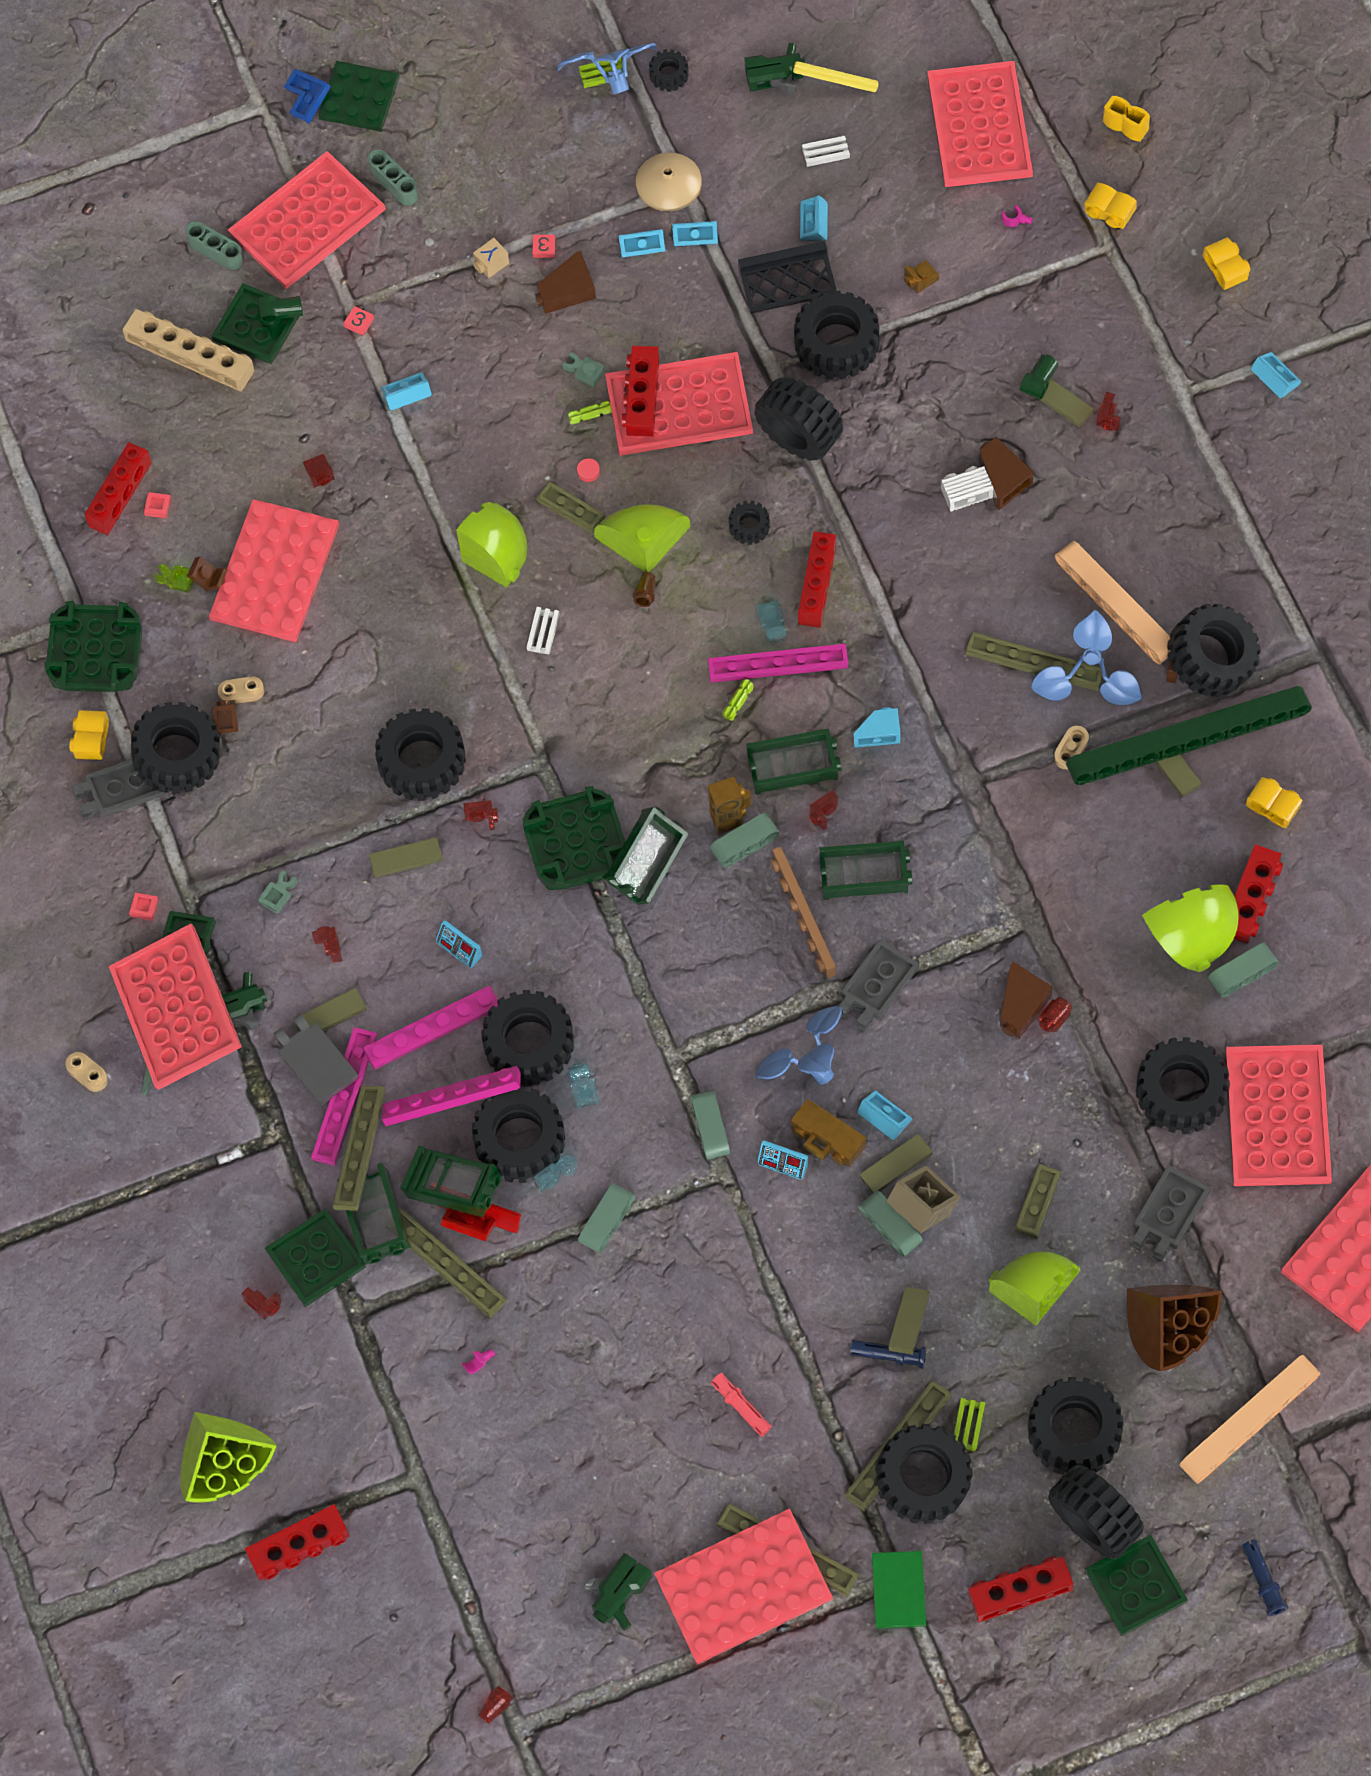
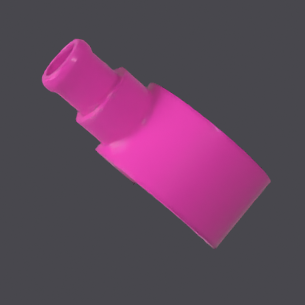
M1014 205L1016 218H1008L1002 210V222L1007 227H1016L1020 223H1028L1030 225L1033 218L1022 214L1020 207Z
M492 1349L482 1353L475 1351L473 1352L475 1357L467 1363H461V1365L469 1375L474 1374L491 1357H494L495 1353Z

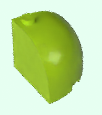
M487 502L481 505L480 508L482 510L478 513L473 511L456 529L461 559L463 563L507 588L511 582L517 580L520 570L524 565L528 551L527 538L522 525L515 515L496 502L494 504Z
M645 504L627 507L611 514L595 527L594 535L596 539L643 572H650L691 525L690 519L681 512L665 506Z
M1210 885V890L1201 891L1200 888L1187 891L1182 893L1184 898L1171 902L1167 900L1142 915L1160 945L1184 968L1196 972L1208 969L1211 966L1210 963L1220 957L1232 943L1238 926V907L1228 885Z
M1038 1251L1027 1253L1012 1260L1000 1271L996 1270L989 1279V1292L1037 1326L1079 1274L1080 1267L1068 1258L1053 1252Z
M194 1412L181 1463L180 1483L183 1498L189 1502L216 1501L217 1498L229 1494L234 1495L250 1485V1481L265 1470L277 1445L266 1434L243 1423Z

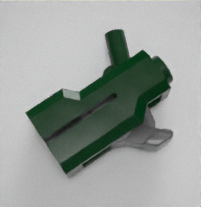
M789 43L786 55L767 58L763 55L744 58L750 92L775 87L783 89L784 93L788 95L796 92V84L792 83V80L801 79L803 75L794 73L793 67L796 61L805 63V59H801L800 54L795 53L796 44Z
M244 972L242 988L224 994L222 998L233 1025L241 1024L249 1030H255L260 1024L257 1019H253V1013L265 1009L263 1003L267 1002V998L263 988L258 989L257 984L252 985L253 973Z
M623 1553L608 1575L600 1579H588L584 1585L585 1592L594 1591V1594L598 1597L592 1605L593 1617L603 1624L606 1621L612 1624L616 1618L623 1631L632 1626L624 1614L625 1604L633 1594H641L653 1577L652 1572L641 1563L636 1564L637 1561L626 1553Z

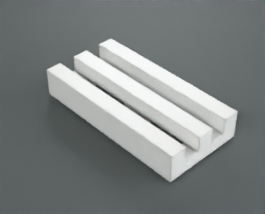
M845 136L802 144L807 167L850 158ZM841 150H843V152H838V153L830 154L831 152H836V151H841ZM821 154H822V156H819V157L809 158V157H812V156H816V155H821Z
M541 607L536 608L527 643V651L550 655L559 618L558 610L553 612L547 608L545 610H541ZM541 616H544V617H543V621H542V625H541V629H540V633H539V637H538V641H537V645H536V646H533V645H534V641H535V637H536V633H537V629H538V625H539V621H540V617H541ZM549 617H551L552 622L545 648H541Z

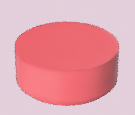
M589 458L580 461L577 466L578 477L584 482L595 481L600 475V467L597 461Z

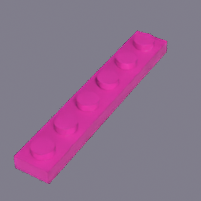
M846 644L714 657L708 658L710 682L714 683L848 668Z
M489 985L363 1047V1051L373 1069L376 1070L488 1015V1010L491 1006H498V999Z
M356 1027L353 1029L344 1058L356 1071L359 1078L330 1099L311 1156L313 1161L332 1166L336 1165L369 1064L363 1047L377 1040L376 1032Z
M517 1066L490 1074L480 1075L469 1080L459 1081L441 1088L438 1087L420 1094H413L399 1100H392L383 1104L382 1121L385 1126L520 1089L521 1072Z

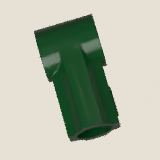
M263 296L257 301L259 320L263 325H274L279 322V319L303 316L300 296L277 299L274 296Z
M1041 354L1031 373L1028 372L1024 376L1019 390L1041 400L1047 391L1049 381L1056 371L1059 362L1051 355Z

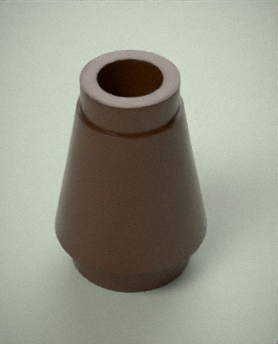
M644 572L632 594L636 605L649 607L655 601V575L653 573Z

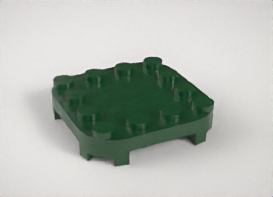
M73 600L66 601V605L58 608L55 613H51L49 618L50 632L47 659L44 664L47 676L54 688L66 691L117 692L129 690L133 687V682L136 680L139 670L142 640V623L136 610L124 602H119V606L75 605Z
M594 786L585 787V791L543 803L540 802V799L531 803L532 806L526 811L523 818V828L536 874L541 883L548 890H560L603 879L625 843L614 807V801L610 794L594 789Z

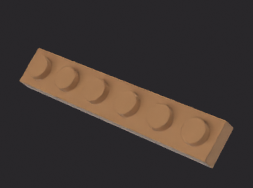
M782 847L772 849L773 858L770 859L771 866L774 872H779L781 876L779 883L783 892H788L790 896L788 902L792 912L797 911L799 916L797 922L801 932L806 931L809 938L806 939L810 952L815 951L818 959L815 961L820 973L824 972L827 979L836 976V966Z

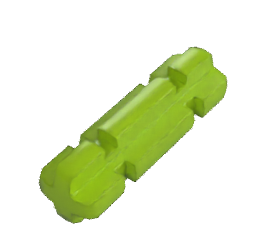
M605 400L600 402V405L596 403L579 408L580 411H569L568 418L571 424H576L580 420L586 421L599 417L601 413L603 415L612 412L610 402Z
M747 679L742 680L739 685L740 688L735 691L728 702L729 705L722 712L723 717L729 721L734 720L737 715L736 712L741 709L748 698L747 695L754 688L753 683Z

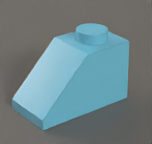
M883 707L879 710H874L855 731L854 748L900 743L898 708Z

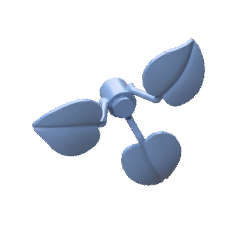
M648 43L630 49L616 50L597 58L594 57V52L579 53L560 62L557 69L559 71L567 63L581 59H590L601 72L606 83L610 84L612 94H617L629 90L626 77H628L626 60L634 53L644 49L657 50V46L655 43ZM621 56L622 71L621 69H616L615 63H617ZM598 61H608L611 63L613 71L608 72L609 77Z
M1093 610L1074 628L1073 638L1078 646L1084 648V652L1071 672L1066 675L1062 667L1049 666L1041 670L1032 682V690L1035 693L1049 700H1063L1069 696L1072 690V684L1068 679L1072 678L1082 662L1085 661L1089 665L1099 663L1103 679L1106 681L1101 685L1100 692L1108 702L1116 705H1129L1142 698L1139 683L1130 672L1117 670L1110 677L1107 676L1102 652L1111 645L1112 632L1104 617L1097 610Z
M841 1006L823 1009L809 1019L806 1029L809 1033H814L817 1044L812 1051L808 1052L800 1060L791 1057L792 1052L790 1049L774 1051L762 1061L758 1067L756 1078L773 1079L779 1077L787 1071L790 1063H795L801 1072L811 1073L819 1085L828 1083L834 1076L831 1070L834 1048L831 1044H821L819 1036L820 1033L826 1034L837 1025L842 1014Z

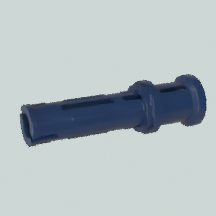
M852 1340L850 1355L895 1361L899 1366L904 1364L917 1365L923 1369L926 1359V1347L922 1346L921 1349L915 1348L913 1355L889 1351V1345Z
M1251 1540L1252 1544L1248 1541L1242 1545V1548L1259 1584L1258 1594L1260 1597H1263L1268 1610L1266 1613L1269 1617L1281 1614L1289 1607L1282 1600L1279 1593L1280 1586L1277 1582L1273 1581L1257 1540Z

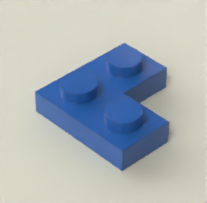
M294 68L284 88L299 97L289 113L293 117L309 124L331 86Z

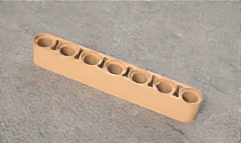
M1070 542L1055 554V559L1060 567L1155 663L1161 664L1168 659L1167 654L1170 650L1167 649V643L1170 640V636L1077 542Z
M1304 1355L1299 1356L1186 1456L1179 1466L1196 1484L1203 1481L1311 1385L1320 1375V1371Z

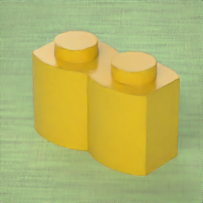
M1112 96L1104 106L1103 122L1110 129L1122 131L1127 138L1134 141H1141L1148 132L1150 115L1144 109L1131 106L1128 101L1118 96Z
M1097 182L1085 201V212L1093 219L1105 220L1112 228L1124 229L1136 210L1137 200L1125 193L1116 191L1106 184Z
M1226 237L1204 247L1203 258L1223 290L1248 280L1250 272L1249 263L1246 259L1243 260L1241 258L1239 248L1235 242Z
M78 711L77 717L73 719L74 738H70L69 744L70 751L73 752L75 759L103 760L109 727L107 712Z
M1261 777L1247 798L1246 806L1257 814L1267 817L1276 825L1286 829L1300 809L1302 799H1300V796L1295 791L1282 789L1276 780Z

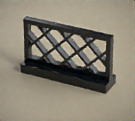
M825 241L738 259V270L750 314L807 302L814 296L821 297V293L828 292V294H833L834 291H837ZM823 259L825 267L821 273L811 267L814 261ZM799 265L805 268L800 277L789 272L792 266ZM777 269L783 273L778 282L768 277L771 270ZM807 271L818 276L813 285L802 280ZM755 274L761 280L755 287L748 283L746 276ZM786 275L797 281L791 290L781 285ZM821 278L830 283L831 290L821 291L816 288ZM764 280L775 286L769 295L759 289ZM799 283L810 289L807 295L800 296L794 292ZM778 288L788 293L785 300L779 301L772 297ZM756 293L767 298L764 304L753 305L752 299Z

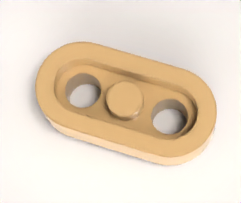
M257 677L225 680L218 687L220 700H230V704L257 701L262 698L265 691L263 682ZM250 685H255V686H256V687L253 688V689H249V688H248ZM228 688L233 689L231 692H226Z
M1073 726L1065 733L1054 755V761L1059 768L1068 769L1066 761L1062 759L1063 757L1071 758L1074 755L1083 753L1089 734L1084 727ZM1079 738L1081 741L1074 742L1073 739Z
M75 1052L67 1057L65 1065L68 1073L88 1090L98 1092L106 1087L108 1083L106 1072L82 1052ZM75 1061H81L80 1065H73ZM93 1075H98L96 1080H91Z

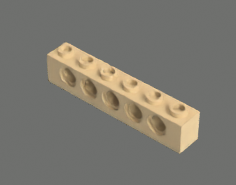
M135 309L123 328L126 341L242 392L254 373L252 360L247 355L237 354L225 345L219 346L207 337L194 335L190 330L176 327L166 319H158L148 311L142 312Z

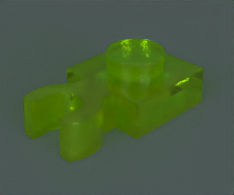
M164 564L158 566L160 572L164 574H154L153 577L157 583H166L169 589L189 593L194 583L187 577L190 568L174 565L173 570H170Z

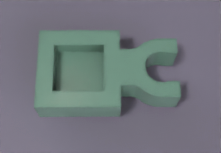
M572 352L569 354V360L574 363L568 364L564 362L562 365L563 370L575 372L576 379L592 387H595L605 372L604 365L588 357H585L582 361Z
M284 870L279 874L278 882L276 884L270 882L258 899L259 904L276 914L280 913L290 899L291 893L288 890L294 888L298 883L297 878L294 876L291 881L285 882L284 879L287 877V873Z

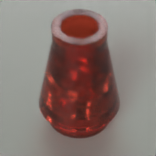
M498 1685L495 1690H491L478 1716L490 1724L512 1705L510 1702L513 1700V1697Z

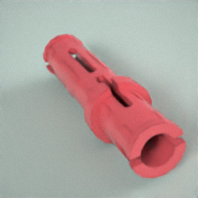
M723 1373L718 1374L712 1380L711 1385L725 1398L724 1401L727 1404H731L760 1437L764 1436L772 1428V1425L741 1394L742 1390L739 1387L736 1388Z

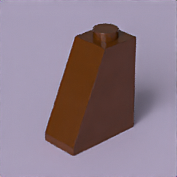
M576 252L537 284L538 293L535 294L538 307H543L545 314L596 299L595 287L582 252Z
M997 437L992 441H986L981 446L979 462L981 467H985L993 486V500L996 507L1000 510L1033 483L1034 472Z
M1012 962L1010 965L1000 1017V1027L1008 1036H1015L1020 1039L1051 998L1053 987L1015 962Z

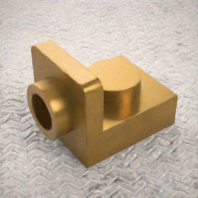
M924 260L914 268H911L909 265L904 267V281L909 288H913L917 293L939 280V274L927 260Z

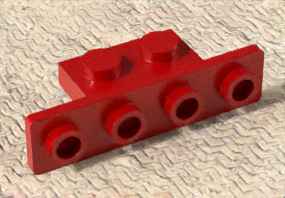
M432 1183L429 1189L435 1190L437 1184ZM441 1186L439 1189V1192L447 1193L450 1195L466 1199H470L471 1197L467 1194H463L461 1192L446 1188L444 1186ZM491 1203L484 1217L445 1208L447 1211L441 1221V1226L486 1242L494 1226L517 1233L520 1227L521 1214Z

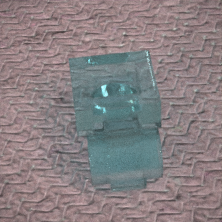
M778 600L755 606L762 630L765 629L768 642L773 641V643L783 641V638H787L783 625L784 618Z
M587 1063L572 1064L573 1067L569 1068L572 1082L577 1081V1083L570 1085L577 1109L600 1103L594 1078L586 1080V1078L591 1077Z
M568 1154L563 1155L555 1165L552 1163L534 1176L535 1185L540 1192L546 1188L548 1190L553 1188L558 1183L561 1174L565 1176L573 1175L578 1169L576 1158Z

